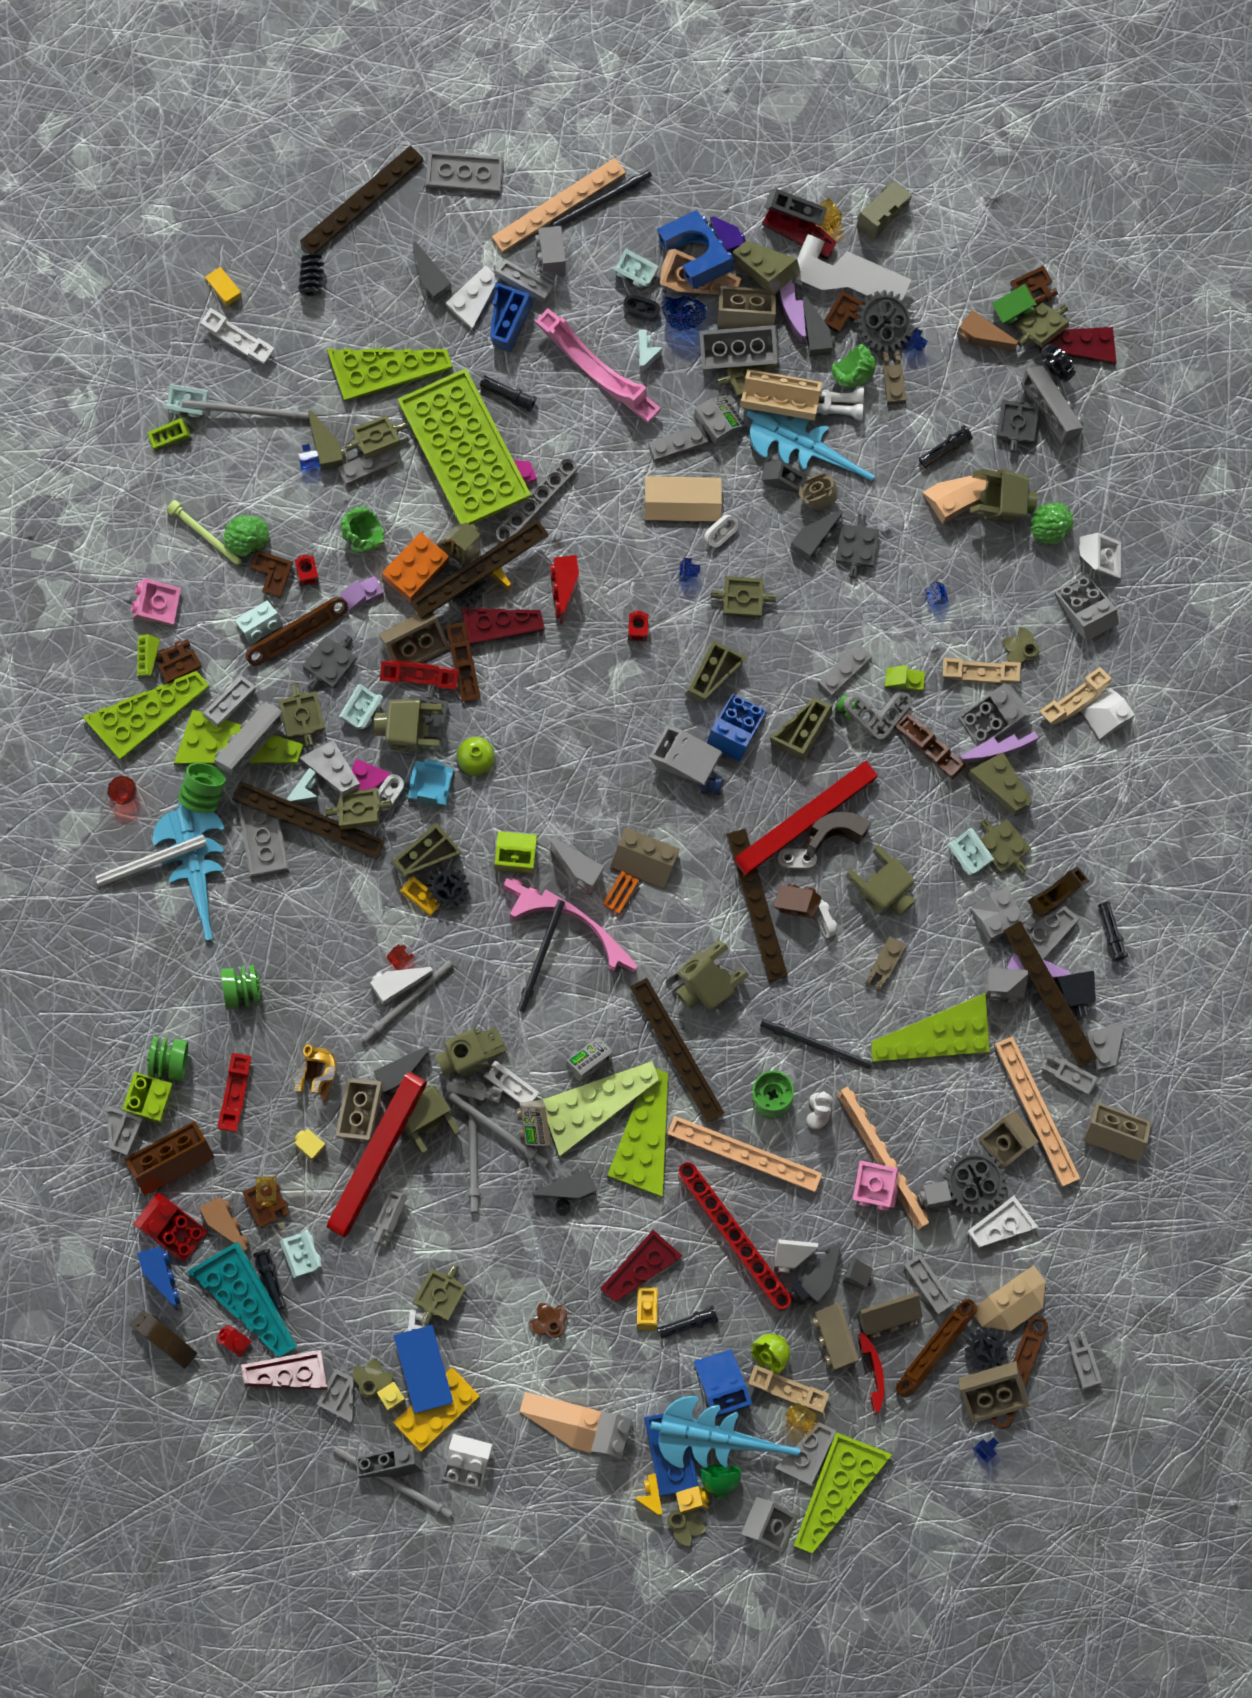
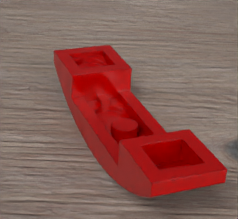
M381 661L379 681L396 683L402 681L437 685L439 688L456 689L459 670L425 663Z
M231 1054L226 1089L217 1126L219 1130L237 1132L251 1064V1056Z
M859 1333L857 1338L861 1356L869 1354L877 1392L869 1395L874 1415L879 1413L884 1398V1374L881 1361L874 1346L863 1333Z

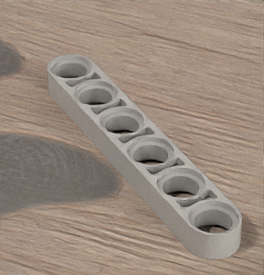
M563 459L532 491L531 498L523 501L498 527L496 539L499 543L504 541V539L499 537L501 531H508L511 537L523 529L576 473L577 467L573 459ZM570 463L573 465V470L566 472L562 468L563 465ZM558 477L561 482L559 485H552L550 479ZM540 490H545L548 496L545 499H541L537 496V493ZM533 504L535 510L527 512L524 508L525 505ZM520 517L523 523L520 526H515L512 523V519Z

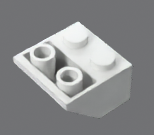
M453 1434L442 1480L481 1490L492 1444Z

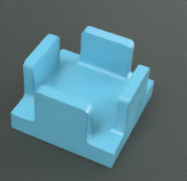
M425 759V762L415 761L410 780L408 800L446 807L454 768L444 766V762Z

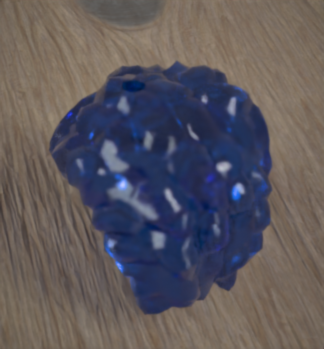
M682 295L679 298L665 296L661 302V309L667 323L679 331L696 328L697 325L702 323V320L706 319L707 306L699 300L692 299L686 295Z

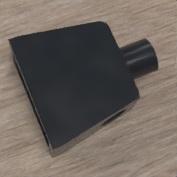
M1094 971L1057 977L1055 983L1069 1008L1076 1009L1078 1019L1089 1017L1087 1006H1092L1096 1000Z

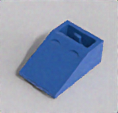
M732 693L714 724L706 743L722 751L723 754L741 761L767 710Z
M160 1246L138 1252L140 1266L145 1278L175 1310H179L177 1304H180L181 1301L177 1289L173 1290L172 1285L176 1284L172 1270H168L167 1267L171 1265L167 1251H163Z
M732 1349L694 1361L708 1406H720V1410L715 1418L752 1405Z

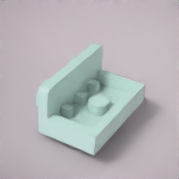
M625 249L613 270L617 271L616 275L623 279L628 277L634 280V285L643 288L644 286H650L659 266Z
M170 384L165 409H170L169 412L174 414L187 412L188 416L200 417V415L205 414V409L182 407V399L207 402L208 390Z
M268 600L235 620L250 645L283 626L278 613Z
M358 684L339 718L357 730L367 728L372 721L371 716L380 708L382 704L380 701L383 696L380 694L376 695L363 685Z
M973 828L968 829L956 840L948 843L951 853L959 860L962 869L968 875L979 872L994 860Z
M308 1230L280 1241L293 1278L315 1272L322 1266L320 1255L314 1247V1239Z

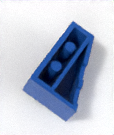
M495 282V299L493 302L494 309L490 338L493 347L511 352L533 302L530 294Z

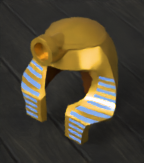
M307 1044L303 1049L305 1063L300 1072L293 1078L294 1091L303 1092L304 1080L314 1078L311 1092L320 1093L321 1101L324 1102L328 1099L330 1086L335 1078L337 1070L334 1054L328 1049L314 1048L313 1045Z

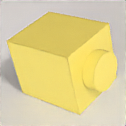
M308 1128L305 1131L301 1130L294 1138L296 1140L294 1142L295 1147L312 1162L326 1148L325 1143Z
M395 1382L377 1392V1396L388 1412L405 1401Z

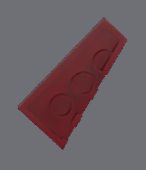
M1113 327L1065 329L1046 344L1055 345L1058 350L1063 349L1067 355H1072L1075 358L1081 359L1083 357L1097 362H1109V364L1113 365L1117 363ZM1039 346V351H1041L1045 346Z

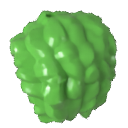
M859 344L854 350H851L847 356L843 357L842 361L831 365L833 379L841 386L847 388L862 386L871 379L876 369L875 357L872 356L870 350L863 344Z
M1058 502L1038 506L1037 511L1034 512L1035 516L1031 520L1033 524L1031 526V534H1033L1036 541H1040L1043 544H1057L1064 539L1066 532H1070L1073 529L1072 513L1066 505Z
M355 507L353 510L347 511L340 521L342 538L351 544V549L354 552L372 551L384 543L383 535L385 532L381 528L382 523L377 519V514H373L369 508Z
M239 515L236 518H232V523H228L225 526L226 531L223 532L224 536H222L225 547L229 548L232 553L238 556H247L266 545L269 541V530L267 523L261 517Z

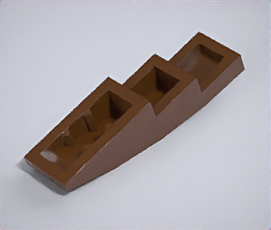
M465 622L445 625L454 669L459 670L457 684L461 701L481 698Z
M908 712L894 726L918 751L952 780L966 767L962 760L951 753L949 747L938 740L931 730Z

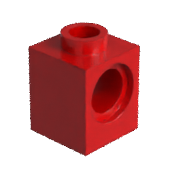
M306 554L295 559L300 587L319 583L314 556ZM304 566L312 568L309 572L301 570Z
M643 611L629 613L628 640L647 641L649 614H644ZM640 622L643 624V627L638 629L633 624Z

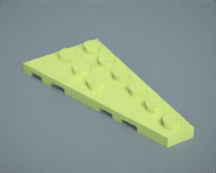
M653 1061L543 1099L546 1107L547 1121L560 1157L659 1081Z

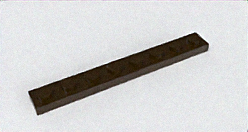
M410 145L303 237L300 243L311 254H316L423 162V157Z
M536 519L411 601L410 605L422 620L547 538V531L539 520Z
M242 781L239 782L232 798L235 802L374 859L378 858L385 841L356 828L341 830L337 820Z
M746 829L726 834L733 860L750 847ZM735 863L768 981L788 977L758 870L756 868L745 876Z
M1019 921L1003 930L1023 968L1028 970V977L1079 1068L1096 1060L1097 1056L1022 922Z
M645 978L630 986L629 989L706 1123L708 1124L724 1115L722 1107L649 980Z

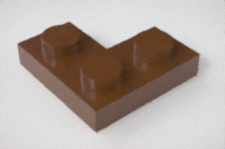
M841 291L824 322L829 328L839 333L847 318L853 321L859 319L855 315L856 312H860L857 306L864 304L846 292Z
M256 550L250 569L267 575L262 593L281 599L293 566V561Z

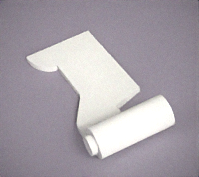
M807 235L797 258L801 273L792 279V282L801 286L803 283H806L821 290L849 287L865 295L872 294L873 296L876 291H879L881 294V291L886 290L887 294L893 291V297L900 294L899 300L904 298L911 279L848 251L834 266L818 259L825 241L812 235ZM884 303L881 304L883 312L887 311V306ZM893 309V311L890 313V315H889L888 317H886V318H889L891 315H893L894 312H895V309Z

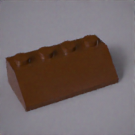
M193 1121L124 1160L142 1193L146 1196L149 1193L155 1192L160 1187L173 1182L180 1176L190 1173L202 1164L208 1163L215 1156L196 1122Z

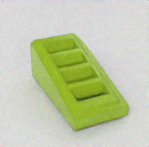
M183 418L147 432L153 450L192 438L188 425ZM178 427H181L182 434H180ZM172 429L174 430V433H175V436H174V437L172 436V433H171V431H170V430H172ZM163 432H166L168 437L167 440H165ZM159 434L161 440L160 443H158L155 435Z
M149 634L138 636L137 676L144 677L152 674L160 643L159 638Z

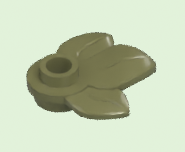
M1019 627L1017 637L1003 639L1004 647L1010 652L1007 656V660L1010 662L1032 661L1039 655V647L1034 643L1033 634L1024 627ZM1031 649L1033 653L1027 654L1026 650Z
M374 1358L368 1362L365 1368L355 1366L353 1379L359 1385L361 1395L366 1398H372L377 1395L379 1390L391 1384L393 1373L382 1372L380 1362L377 1358ZM368 1384L373 1386V1390L370 1392L365 1390Z
M700 1508L686 1513L675 1510L668 1515L667 1524L674 1530L675 1539L682 1545L690 1546L691 1536L700 1535L706 1531L703 1522L697 1518ZM675 1517H679L681 1519V1523L676 1525L673 1522V1519Z

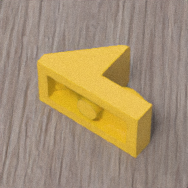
M656 1474L647 1475L644 1486L646 1493L649 1492L650 1495L637 1497L634 1500L656 1516H662Z

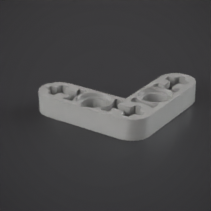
M897 692L877 715L861 698L850 696L844 701V709L871 737L883 739L908 710L912 700L908 693ZM900 697L903 698L904 704H900V703H901ZM855 702L854 705L861 710L858 711L857 709L852 708L853 705L851 703ZM890 710L894 713L891 721L887 719V713ZM866 712L870 715V720L867 723L863 721V715ZM877 727H881V728H880V731H881L880 734L877 733V732H878Z

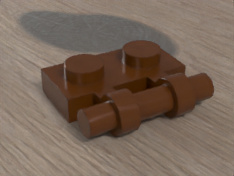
M1044 266L1010 282L1013 290L1024 284L1027 286L1037 304L1034 308L1039 303L1052 300V297L1058 295L1056 288L1049 290L1047 287L1053 281ZM1041 290L1042 294L1034 297L1032 293Z
M188 639L182 642L179 640L174 643L175 645L159 650V653L156 655L155 662L162 659L164 663L158 665V668L166 684L202 668L194 650L185 651V648L191 646ZM179 652V656L170 660V655Z
M274 1178L266 1181L269 1187L266 1190H263L260 1183L242 1192L259 1228L277 1221L278 1219L275 1215L277 1211H280L283 1217L290 1215L287 1208L289 1205L283 1199L280 1193L281 1188L279 1184L276 1185ZM273 1195L277 1204L271 1206L267 1197Z

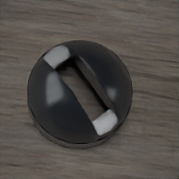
M561 1199L556 1202L555 1212L558 1215L565 1216L570 1212L571 1206L567 1200ZM558 1205H568V1209L558 1208Z

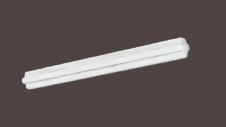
M203 835L97 875V884L99 886L106 885L207 845L206 838Z

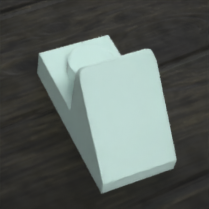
M639 330V372H644L662 354V347H651L650 336H647V330Z
M309 768L287 800L298 805L318 801L317 796L307 790L308 788L312 789L317 781L315 779L316 772Z

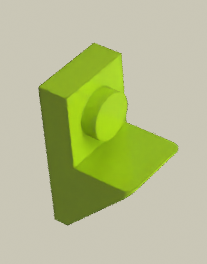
M908 665L886 668L885 688L923 692L925 671L907 669Z

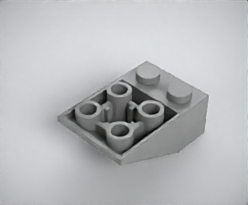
M1088 574L1055 591L1071 622L1085 641L1119 624L1117 609Z
M1004 683L958 717L979 746L993 737L996 739L1030 717L1031 713L1012 685Z
M667 725L649 758L658 769L705 785L721 757L722 751L681 729Z

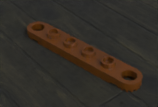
M340 596L328 600L250 647L245 654L246 660L252 666H260L268 659H272L334 622L338 617L346 614L345 612L348 611L349 607L348 603ZM338 602H341V609L335 611L334 605H336V603L338 604ZM260 652L259 658L252 660V654Z
M968 1298V1300L965 1299L961 1303L959 1302L955 1311L951 1312L905 1371V1375L901 1380H898L899 1383H896L897 1386L895 1388L901 1397L907 1398L914 1394L977 1312V1305ZM970 1306L969 1311L964 1312V1309ZM910 1384L909 1387H907L908 1389L903 1390L905 1385Z
M1039 1315L1031 1317L1028 1321L1013 1362H1017L1025 1388L1048 1331L1046 1319ZM1036 1321L1043 1322V1329L1035 1331L1033 1330V1324ZM1017 1410L1006 1413L1008 1420L1003 1424L997 1422L998 1416L992 1417L994 1425L999 1429L1009 1428L1012 1425Z

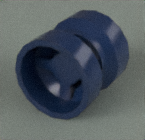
M722 776L709 777L705 785L701 784V794L712 792L714 795L720 796Z

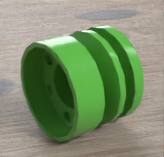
M205 763L190 764L186 768L183 784L178 794L179 802L185 808L194 812H214L218 807L226 776L221 770Z
M254 964L249 965L250 974H246L245 967L241 966V975L238 976L234 967L221 969L226 1010L239 1008L240 999H244L246 1006L250 1007L249 998L252 997L254 998L255 1006L260 1005V980Z
M154 1036L147 1057L148 1076L154 1078L156 1069H158V1078L162 1079L165 1070H167L169 1080L183 1081L188 1057V1040L174 1039L172 1047H168L167 1037L163 1038L162 1045L160 1046V1037Z
M774 1070L764 1072L758 1076L752 1090V1102L756 1111L763 1117L770 1119L780 1118L788 1113L792 1107L794 1087L790 1078L784 1073ZM772 1094H775L776 1098L770 1100V1096H772Z

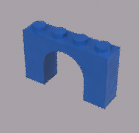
M697 210L657 228L659 242L666 252L689 243H700L708 247L704 255L683 265L685 279L693 290L733 271L732 262H734L732 254L726 252L722 240L717 239L714 229L712 227L709 228L705 216H701Z

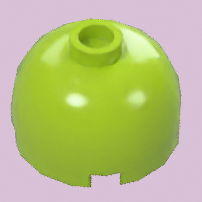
M482 737L465 739L457 750V763L462 771L470 776L483 775L492 769L495 762V752L492 745Z
M772 1333L763 1334L750 1346L753 1347L751 1355L762 1368L766 1365L771 1369L770 1371L776 1374L780 1373L789 1362L791 1353L787 1340L783 1336Z

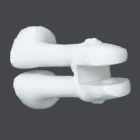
M857 386L852 393L829 392V390L821 391L819 401H824V404L818 403L817 413L823 415H848L857 421H862L864 386ZM832 402L853 403V404H856V405H853V406L832 405Z
M824 1091L814 1093L809 1098V1105L814 1109V1112L808 1114L806 1124L814 1130L823 1128L830 1119L829 1114L833 1099L832 1096Z

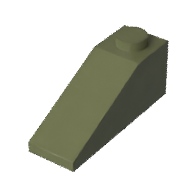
M312 410L308 411V418L321 470L343 465V459H346L344 447L340 448L338 440Z

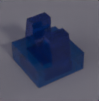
M915 328L910 333L912 336L908 338L903 349L909 352L913 348L922 351L928 342L921 337L923 331Z
M309 444L302 445L303 453L298 454L301 470L320 466L317 450L311 451Z
M684 557L680 562L679 581L687 582L690 577H697V574L700 573V565L692 564V558Z
M933 582L924 590L925 594H933L932 599L927 600L929 605L949 602L945 586L940 582Z
M994 1437L988 1442L982 1439L973 1450L987 1463L997 1454L993 1448L999 1442Z

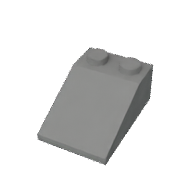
M552 838L550 851L574 886L577 887L576 889L583 894L589 893L592 895L603 876L604 866Z

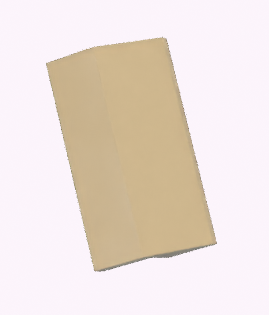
M747 369L740 407L815 421L822 382Z
M645 476V520L717 522L721 518V478Z

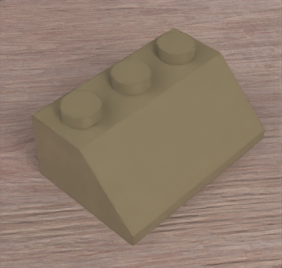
M719 286L717 328L733 329L774 325L776 293L772 295L766 289Z
M433 612L422 620L417 614L378 634L391 661L422 663L450 649L438 618Z
M625 827L610 868L620 872L623 871L627 875L665 889L680 849Z
M347 1078L336 1137L347 1142L366 1143L372 1139L383 1082Z
M1096 1102L1083 1141L1088 1142L1092 1146L1104 1148L1111 1153L1123 1155L1130 1160L1140 1161L1148 1142L1152 1122Z
M918 1292L860 1310L857 1318L862 1333L866 1337L869 1336L870 1339L882 1336L881 1332L887 1330L889 1333L899 1331L900 1326L906 1324L908 1327L918 1325L919 1320L923 1318Z
M836 1303L815 1312V1318H812L815 1330L819 1329L821 1337H818L821 1348L826 1350L825 1362L827 1367H831L833 1372L855 1365L859 1359L841 1304Z
M1016 1361L959 1378L960 1392L972 1423L1030 1407Z

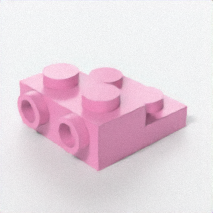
M146 578L142 579L140 583L136 584L134 594H137V599L131 605V612L134 613L133 618L150 623L155 621L169 626L174 625L181 588Z
M860 1161L853 1200L859 1201L858 1205L870 1207V1204L878 1205L877 1209L889 1211V1207L895 1208L898 1192L896 1185L900 1168Z

